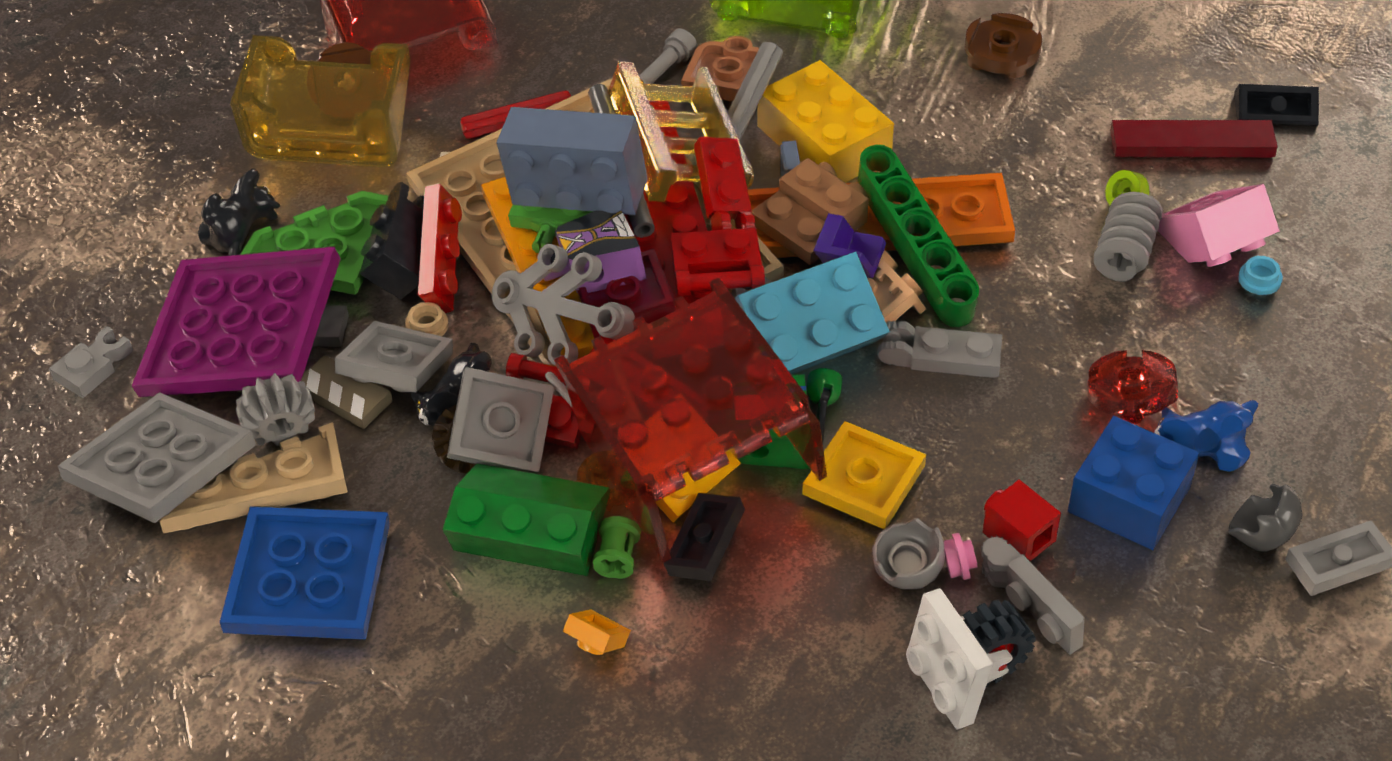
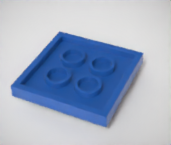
M250 507L219 622L223 633L366 640L390 526L388 512Z

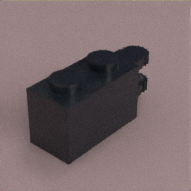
M399 182L394 186L389 194L386 205H380L370 219V225L373 228L370 237L365 242L361 251L364 260L360 270V275L400 300L419 285L424 196L420 195L411 202L407 199L409 186L403 182Z

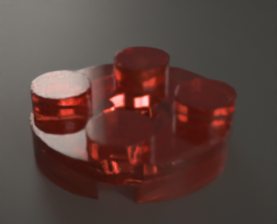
M1127 350L1116 351L1099 358L1091 365L1088 371L1087 392L1090 403L1098 410L1112 416H1117L1132 424L1141 423L1145 416L1158 413L1178 400V381L1175 365L1167 357L1153 351L1142 350V357H1127Z

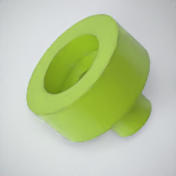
M1120 170L1114 173L1108 180L1105 189V196L1109 205H1111L1116 197L1124 193L1141 192L1149 195L1147 179L1142 174L1129 170Z

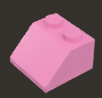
M1260 184L1216 191L1163 213L1162 219L1159 222L1158 232L1188 263L1206 261L1207 267H1212L1231 260L1232 256L1230 253L1240 249L1241 252H1247L1264 246L1266 244L1264 238L1280 232L1265 185Z

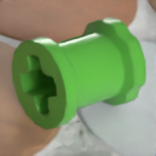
M607 517L600 523L599 534L602 541L600 551L594 554L593 568L604 577L624 579L633 574L634 559L632 558L634 544L640 539L641 528L635 521L627 517Z

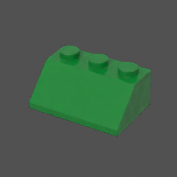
M476 463L455 486L442 530L453 551L588 576L599 536L600 523L603 520L609 499L610 488Z

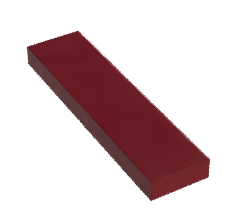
M1112 120L1110 129L1114 157L1272 158L1276 156L1278 148L1272 120Z

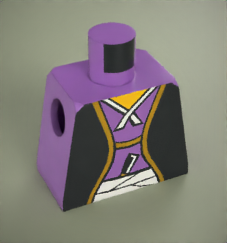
M596 210L560 225L556 229L558 244L567 251L568 262L561 272H551L544 278L545 282L562 277L569 272L575 256L583 252L597 256L602 262L603 271H601L600 276L596 280L587 281L576 289L577 293V290L581 287H586L588 293L604 290L611 280L634 276L639 281L647 279L640 246L622 211L607 213ZM555 252L553 253V255H552V257H551V260H550V261H551V264H552V263L554 262V260H555ZM589 261L585 264L584 272H587L589 269Z

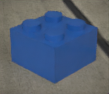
M1113 415L1074 476L1067 512L1154 550L1191 487L1200 452Z

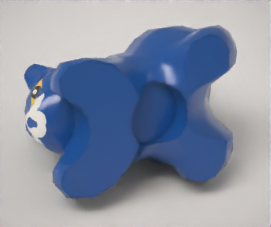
M1250 400L1243 404L1234 401H1219L1205 410L1182 416L1165 407L1162 410V419L1159 421L1154 433L1200 452L1199 457H1212L1220 470L1234 471L1242 467L1250 457L1251 452L1246 446L1245 434L1246 428L1253 423V415L1258 408V403L1255 400Z

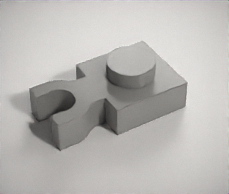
M106 326L97 334L93 344L87 346L80 342L49 368L53 380L81 398H84L115 372L112 365L113 362L122 360L133 352L130 340L123 336L116 342L113 329Z

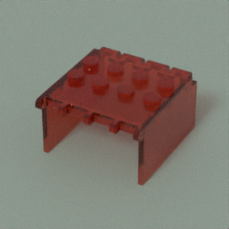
M719 278L709 282L712 293L688 304L683 296H680L673 300L676 311L650 324H647L642 316L632 320L636 331L607 345L600 336L591 340L595 351L571 363L568 362L564 355L554 359L559 372L565 380L582 437L662 562L671 559L658 506L655 502L685 487L686 482L682 475L685 472H688L694 482L729 464L726 451L730 450L734 457L739 459L772 442L768 431L772 428L778 437L786 435L819 481L827 477L820 422L810 410L808 396Z

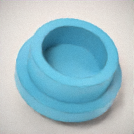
M1266 256L1250 258L1242 265L1238 275L1241 286L1245 290L1257 295H1269L1276 292L1280 288L1283 279L1279 264Z

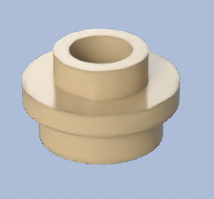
M422 302L410 309L405 326L408 329L443 336L448 330L449 323L446 313L440 306L432 302Z

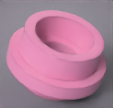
M960 533L952 534V539L944 541L945 562L950 578L962 576L963 580L971 579L969 569L978 567L971 539L962 541Z

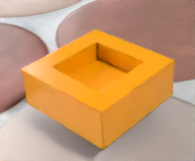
M589 609L569 614L562 632L577 639V646L584 651L595 655H603L606 652L624 648L631 630Z

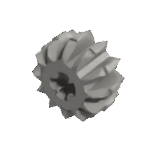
M274 373L267 380L257 378L256 385L243 387L242 396L236 400V412L240 426L252 431L258 445H264L272 441L278 446L283 440L293 438L296 434L308 432V424L315 420V408L310 390L306 387L304 381H296L293 374L279 378Z

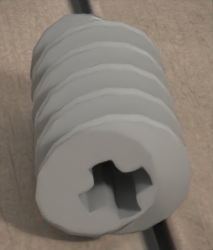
M1141 192L1124 193L1113 200L1105 219V225L1101 231V237L1098 240V247L1094 252V264L1097 270L1105 277L1114 281L1126 282L1133 279L1137 272L1144 270L1148 265L1149 255L1152 253L1153 243L1156 240V232L1159 230V222L1163 216V208L1159 201Z

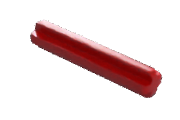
M563 90L463 116L460 119L462 133L466 139L491 134L503 128L511 107L546 109L571 97L569 91Z

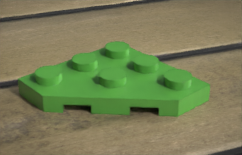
M360 191L347 196V203L327 210L323 205L293 217L294 223L274 231L270 226L254 231L240 255L335 247L341 259L331 290L356 295L365 277L360 275L364 260L361 251L365 242L370 237L373 228L370 225V219L380 205H386L389 196Z

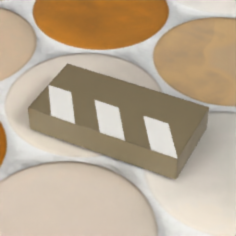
M325 355L302 376L301 381H304L306 387L310 390L314 402L362 429H365L393 402L391 391L376 383L358 382L352 377L336 374L335 361Z

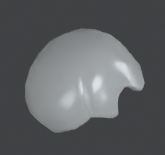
M914 518L906 523L900 522L890 525L878 534L872 548L875 570L886 583L901 590L925 587L937 578L945 562L944 541L939 528L935 527L932 529L919 518Z

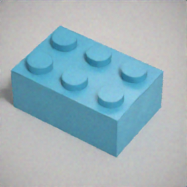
M856 252L741 293L728 304L735 318L739 340L757 382L787 377L873 344L890 332Z

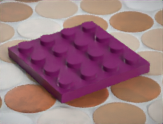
M324 247L181 260L132 383V388L138 397L155 396L159 392L165 395L237 391L242 390L246 386H255L257 378L262 380L270 379L274 373L279 378L293 374L296 381H301L341 259L336 248Z

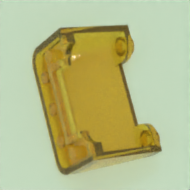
M253 35L230 102L243 147L252 156L264 160L373 167L393 165L398 159L401 148L410 68L408 44L382 43L375 46L370 57L371 64L297 60L294 48L283 38Z

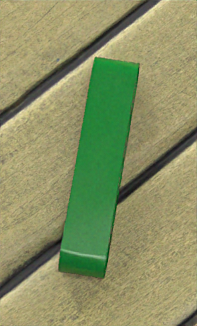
M876 144L867 147L860 155L858 184L867 193L869 198L868 205L917 284L923 290L925 297L938 318L950 327L966 326L974 318L977 306L979 285L895 152L885 145ZM913 233H917V234H921V235H923V236H914V235H912V234H913ZM937 265L943 267V269H935L931 266ZM960 298L965 302H955L951 299Z

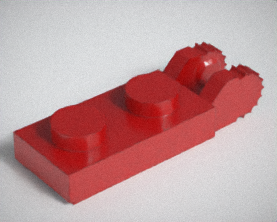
M699 137L694 144V151L707 219L711 221L712 230L731 229V219L734 220L736 229L756 228L754 215L751 214V204L738 139Z

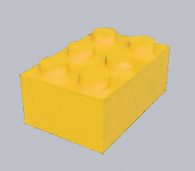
M821 60L768 85L757 105V127L779 147L782 145V142L796 141L800 163L807 158L816 164L826 162L833 167L837 178L845 183L858 177L860 155L864 149L876 144L893 148L894 122Z

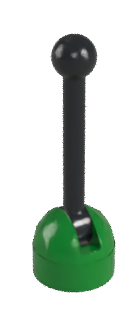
M828 368L812 370L807 376V395L814 404H818L814 451L811 452L810 462L812 467H814L823 454L827 407L835 403L842 392V376L837 371Z

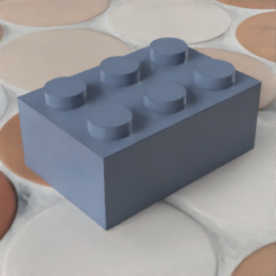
M511 107L496 143L513 205L582 211L597 210L607 213L622 211L623 214H636L648 179L636 116Z

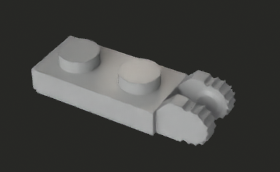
M889 321L886 323L890 332L881 338L883 342L881 345L879 344L877 351L878 359H880V362H884V364L911 367V370L989 378L999 377L1002 334L915 326L914 328L905 321Z
M998 536L986 538L983 546H981L982 557H984L981 565L982 574H984L985 578H988L989 583L993 587L1006 588L1011 602L1021 611L1026 609L1037 620L1041 633L1049 642L1053 644L1058 642L1069 655L1083 647L1084 616L1023 554H1020L1011 544H1007V540H1003V537L998 538Z

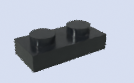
M698 493L664 562L669 576L712 581L745 511L740 497Z

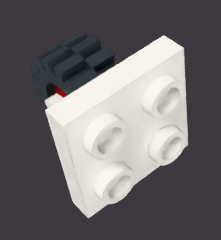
M939 588L923 594L906 656L913 673L921 676L931 691L937 709L941 713L946 714L956 730L974 724L985 688L989 686L991 681H994L996 684L1003 680V675L1007 673L1011 675L1016 671L1015 665L1017 663L1023 664L1028 659L1026 653L1033 651L1035 646L1032 643L1036 642V637L1009 601L1004 600L1001 603L999 600H994L989 607L983 603L977 606V612L972 614L969 610L963 616H960L942 589Z

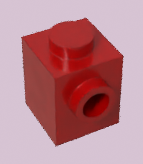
M1020 479L1005 490L999 489L995 491L986 501L982 533L988 538H991V536L1003 537V540H1007V544H1011L1029 561H1032L1056 542L1061 512Z

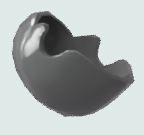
M1271 484L1269 487L1273 492L1271 498L1251 495L1230 522L1229 534L1247 546L1264 552L1279 548L1288 542L1295 534L1302 519L1300 496L1296 490L1288 485L1279 486Z

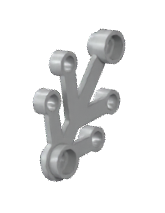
M546 244L538 253V261L524 272L520 273L509 270L502 273L496 279L492 289V300L494 306L500 312L511 315L518 333L514 340V347L517 353L528 357H537L544 349V337L541 333L535 331L527 309L528 306L538 310L551 342L547 352L549 361L557 366L570 367L578 358V348L575 343L570 341L560 315L593 324L601 336L613 340H623L632 333L635 325V316L628 306L615 302H608L601 307H595L565 298L587 281L596 280L601 274V260L597 256L585 252L576 255L572 261L571 270L542 292L534 290L533 287L551 272H561L568 262V254L563 247ZM555 252V260L551 264L550 260L553 253ZM589 261V269L585 273L584 267L585 264ZM531 337L532 343L530 348L528 349L527 342ZM565 347V355L561 359V350Z

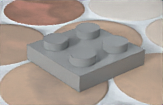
M373 321L335 357V373L352 377L358 382H373L390 386L399 392L416 393L453 354V339Z
M465 367L447 458L538 474L554 386Z

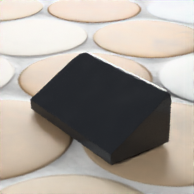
M1239 84L1234 91L1237 120H1272L1273 125H1319V87Z

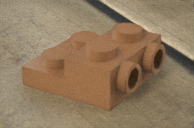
M807 158L779 178V191L754 208L751 214L754 215L756 228L811 265L819 259L813 250L828 213L844 216L855 232L867 223L869 198L860 184L851 182L848 185L837 178V174L830 164L826 162L816 164Z

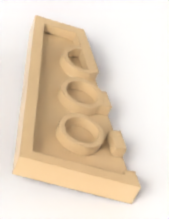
M333 422L318 427L320 434L304 441H300L298 436L280 442L281 450L257 458L255 453H251L239 458L231 469L219 473L206 483L203 488L197 490L168 515L162 517L159 522L163 534L187 530L223 520L236 519L248 515L250 507L284 508L294 504L347 493Z

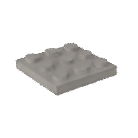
M159 392L59 464L58 469L62 480L156 523L197 490L203 488L206 483L224 469L235 463L256 444L251 430Z

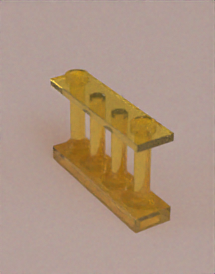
M618 61L608 91L616 114L636 116L648 178L644 190L649 201L664 202L670 185H673L675 181L700 182L697 165L676 164L675 160H672L670 153L695 155L694 144L698 138L665 137V134L660 131L659 126L702 129L705 137L738 139L720 98L718 86L714 84L707 67L699 68L693 87L644 84L643 80L639 78L633 62ZM649 100L689 102L694 112L655 110L650 105ZM738 139L747 188H750L754 179V170L748 162Z

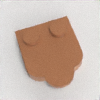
M742 36L728 37L723 42L709 41L700 44L696 48L681 79V93L695 95L699 98L733 101L759 48L752 47L751 40Z

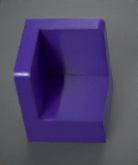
M828 213L813 251L822 263L856 252L866 277L873 279L885 249L886 241L881 236L854 232L844 216Z

